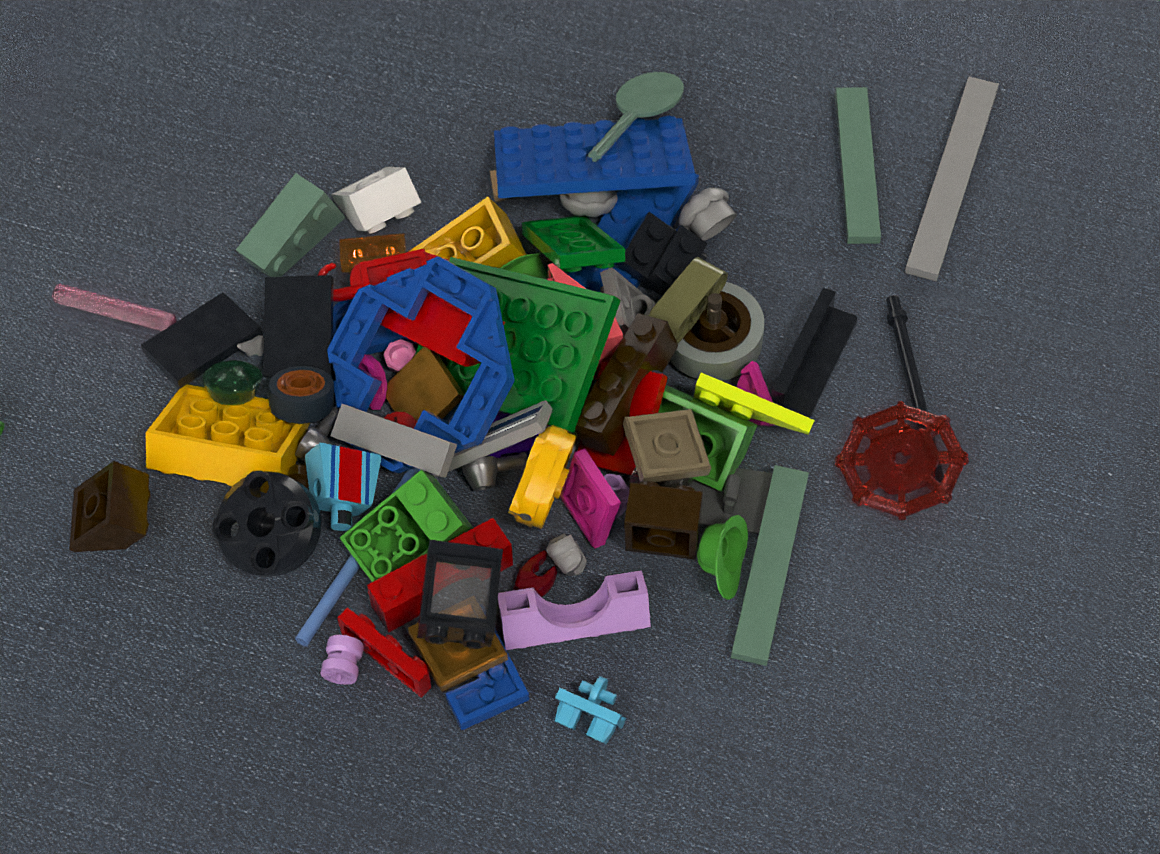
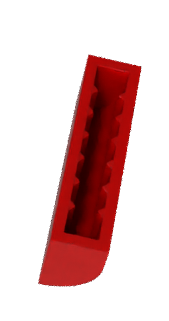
M388 269L384 281H387V277L399 272ZM430 291L414 321L389 308L380 324L462 366L469 367L480 363V361L456 348L472 316Z

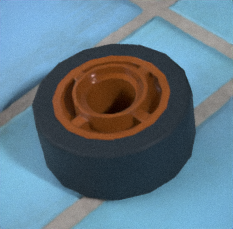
M311 366L288 367L278 371L270 378L268 384L269 407L271 413L278 419L289 423L303 424L318 421L331 413L335 404L334 382L332 377L324 370Z

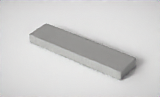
M341 404L331 433V437L444 478L447 476L457 444L345 404Z

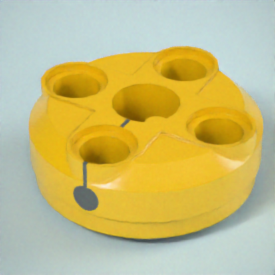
M552 425L545 428L544 432L536 437L508 512L514 516L516 522L531 528L534 526L542 529L554 498L559 499L570 470L566 467L577 438L576 435L568 433V430Z

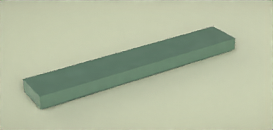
M867 87L836 88L835 100L847 244H880L881 231Z
M774 465L731 653V658L767 666L809 472Z

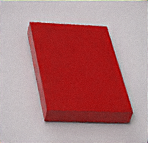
M602 361L597 380L608 364L607 362ZM650 371L644 376L634 393L630 407V417L659 412L668 379L666 375ZM626 436L614 456L584 447L580 440L577 451L586 449L598 468L639 478Z

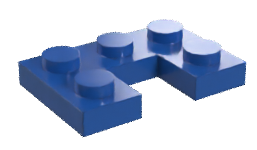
M483 604L479 605L484 615L486 616L487 612ZM495 629V634L497 635V637H498V639L500 640L502 646L504 647V645H503V643H502V641H501V639H500V637H499V635H498V633H497V631H496V629ZM508 652L507 661L476 675L477 680L445 693L446 700L461 730L529 701V693Z

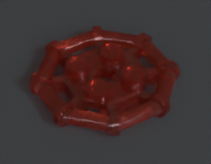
M897 401V405L863 418L858 416L852 421L853 428L841 453L835 457V465L841 469L853 495L852 501L857 506L865 505L897 516L899 520H906L907 516L941 503L948 504L952 500L951 494L960 473L969 462L968 453L963 451L950 426L951 419L945 414L939 416L906 405L904 401ZM905 419L928 427L926 429L919 428V431L912 429L909 424L905 423ZM897 420V423L878 431L875 429L878 426ZM935 435H940L948 451H938L932 438ZM863 437H868L871 443L868 450L866 448L864 453H856ZM902 453L903 456H911L905 464L893 462L896 460L895 454ZM938 464H949L940 484L934 479ZM855 466H865L871 477L864 485ZM925 486L932 491L906 501V494ZM879 487L888 494H898V502L872 492Z

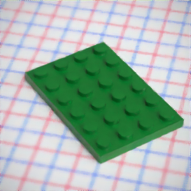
M450 257L449 262L492 285L497 290L502 320L505 322L504 330L515 380L498 412L512 415L546 400L553 409L547 426L555 425L574 433L621 300L614 295ZM419 344L415 355H416L424 346H422V345ZM438 354L465 394L481 362L474 366L466 367Z

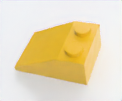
M489 197L480 201L410 250L425 249L427 253L450 260V257L495 268H501L508 262L526 255L507 214Z

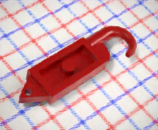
M419 249L360 262L351 271V286L334 289L333 301L341 302L353 299L358 289L370 284L375 286L382 283L388 269L396 272H401L408 268L414 270L426 265V261L438 256L425 252V249ZM330 263L320 269L317 276L327 275L329 271L336 268V264Z

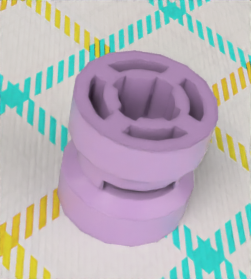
M333 635L329 637L326 646L328 658L322 663L321 676L336 684L348 685L355 683L359 672L356 664L362 657L363 643L347 635Z

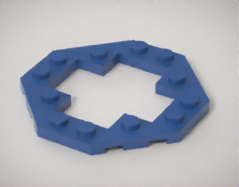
M438 256L426 261L427 264L414 270L408 268L387 277V281L375 286L370 284L358 289L327 348L329 363L334 366L336 380L333 382L337 408H340L341 404H345L367 412L382 381L358 366L389 308L414 321L430 291L471 315L472 318L456 348L480 361L481 365L450 424L432 412L423 410L414 427L416 430L457 444L455 453L482 444L515 380L496 288ZM350 444L351 446H353V447L356 448L357 450L365 451V452H370V453H375V452L369 451V450H367V449L358 447V446H356V445ZM381 455L380 465L391 472L399 474L415 468Z

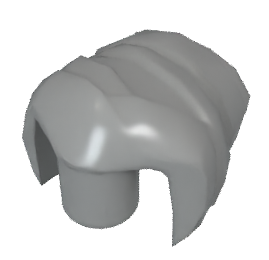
M564 533L549 541L546 552L563 574L576 576L584 571L587 560L571 534L566 536Z

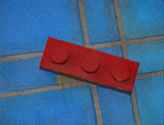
M347 607L337 617L342 635L360 640L364 645L363 652L422 698L431 689L429 669L425 662L417 656L411 658L404 653L400 643L389 634L384 637L379 633L374 623L362 613L357 615Z

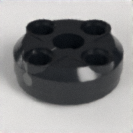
M253 471L228 491L213 522L212 531L224 555L234 566L244 572L258 576H279L299 568L312 555L320 538L321 514L314 496L298 480L278 472ZM268 481V491L261 497V487ZM304 510L306 514L305 521L298 527L297 517ZM238 522V532L232 537L231 528L233 524ZM274 551V564L268 567L267 558Z

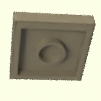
M692 409L624 418V431L641 482H661L709 475L711 466Z

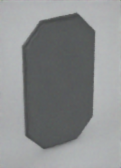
M737 468L734 474L727 476L726 486L722 492L692 478L670 480L669 487L689 486L696 491L703 492L701 525L709 526L716 523H726L731 516L739 515L744 518L748 533L759 534L773 473Z

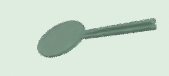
M651 72L636 76L624 83L616 94V106L624 115L589 152L588 156L592 158V162H597L637 117H650L673 108L681 100L684 93L682 80L671 73Z

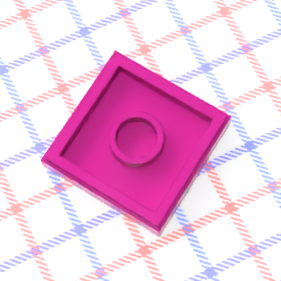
M586 449L575 452L569 467L570 471L560 498L591 546L595 549L605 545L621 502Z

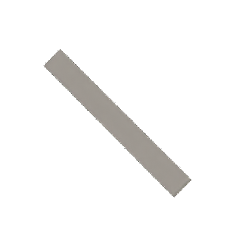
M968 77L906 265V274L933 281L938 279L999 87L998 83Z

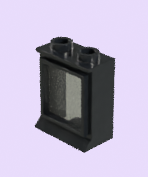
M437 540L429 541L417 638L425 639L432 644H445L446 642L462 643L463 646L471 649H480L484 646L491 647L495 634L503 549Z

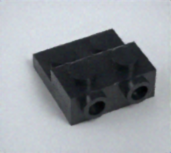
M648 212L625 247V262H618L616 265L660 296H663L694 258L707 259L708 255L703 251L708 243L682 225L675 230Z

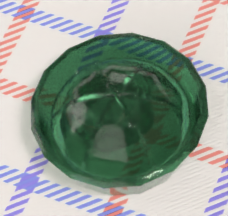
M237 360L216 363L209 367L202 376L209 396L215 402L224 405H239L251 401L256 397L263 378L261 370L255 365Z

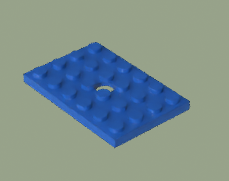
M662 116L657 120L636 118L597 162H592V158L587 157V155L616 122L601 120L595 124L584 125L578 122H570L564 126L555 127L539 124L525 129L509 126L494 131L498 199L695 185V170L682 118L674 116Z

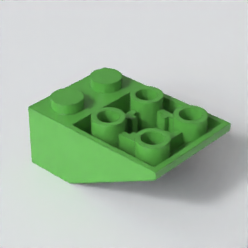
M420 470L344 533L340 539L369 579L374 582L426 554L430 540L448 542L473 529V527L433 475Z

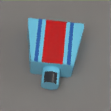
M320 442L305 454L309 491L314 496L319 510L331 512V528L337 531H347L352 528V516H359L370 508L373 503L381 455Z

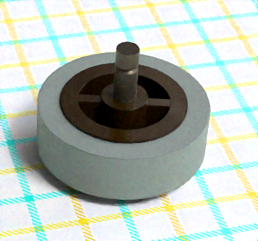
M726 282L719 294L713 293L709 295L708 308L701 313L699 320L680 341L670 362L684 374L696 379L699 378L701 372L720 381L740 375L741 370L751 361L756 362L762 349L764 315L759 303L743 288Z

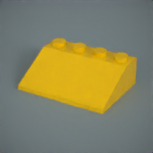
M187 384L177 391L146 431V468L158 470L164 474L189 476L201 481L210 480L226 483L232 487L253 471H270L288 475L290 467L296 464L298 458L295 456L296 450L305 436L310 423H289L278 419L271 413L269 399ZM268 481L262 485L261 492L267 493L269 488Z

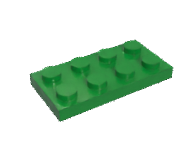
M585 216L522 222V235L564 272H578L582 270L583 266L592 265L596 268H611L614 266V263L625 262V248Z

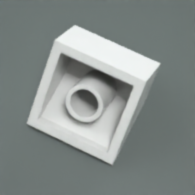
M385 167L331 194L354 228L359 231H368L369 234L386 227L385 221L393 217L401 219L414 212L412 207L421 203L405 167Z

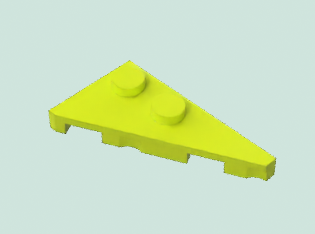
M702 372L695 385V398L708 405L729 411L744 420L753 418L809 435L815 421Z

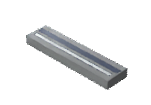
M545 400L492 423L482 444L454 453L448 472L544 432L553 410L552 407Z

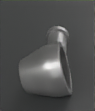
M333 407L331 413L316 428L312 427L305 434L296 450V457L305 461V454L320 442L333 445L327 436L333 430L339 409Z
M525 452L501 458L493 456L483 457L462 466V469L473 491H481L495 487L497 472L514 469L524 470L528 457Z

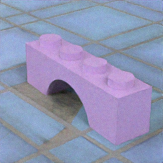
M642 570L605 576L601 587L594 595L582 602L570 605L548 602L539 596L534 588L498 593L500 621L506 650L651 627L648 591Z

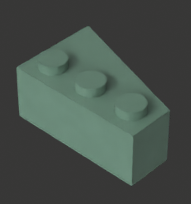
M295 173L236 251L249 264L268 277H282L346 217L323 190Z

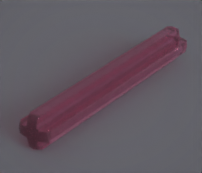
M57 284L52 292L55 303L163 331L177 322L175 314L63 284Z

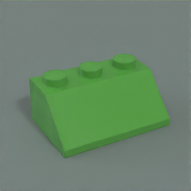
M666 385L658 413L692 409L711 466L709 475L691 478L721 492L724 491L727 476L734 474L744 459L757 424L741 419L718 407L708 405L691 395Z

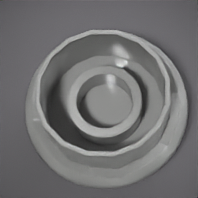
M707 188L694 195L690 202L684 205L679 217V226L682 225L703 241H706L732 223L737 214L727 203L729 195L721 188Z
M616 191L560 194L561 204L566 210L577 216L586 215L591 218L609 213L615 207L618 199Z

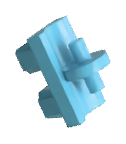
M601 676L594 685L584 680L581 682L579 691L589 695L588 700L562 688H559L555 697L560 701L555 722L575 730L582 712L594 716L586 735L604 744H607L616 727L622 729L626 718L599 705L601 701L613 705L617 698L616 694L606 691L608 679Z

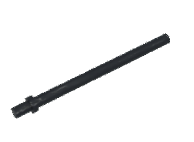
M892 295L886 299L889 311L887 321L893 327L934 491H942L947 488L906 327V322L908 321L907 313L902 310L899 297Z

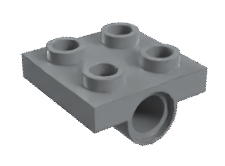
M611 267L600 272L603 283L600 291L601 293L614 295L621 300L615 318L624 337L636 315L639 313L648 316L656 303Z

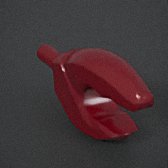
M546 550L534 555L521 566L516 576L513 591L534 588L539 596L544 597L551 590L557 576L555 566L551 567L543 576L535 575L547 558L548 553Z

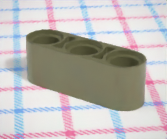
M699 257L694 258L652 308L648 316L668 321L673 335L679 344L687 332L699 320L701 313L708 308L709 295L713 293L719 294L723 290L728 273Z

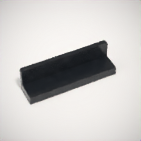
M824 287L771 393L773 403L808 418L811 417L857 323L856 315L834 308L836 292Z

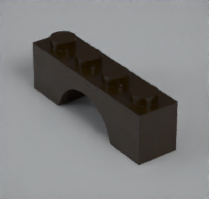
M639 313L636 315L585 400L575 428L584 447L612 456L615 455L626 436L623 421L625 417H630L631 402L636 388L650 371L655 370L663 373L678 347L668 321Z

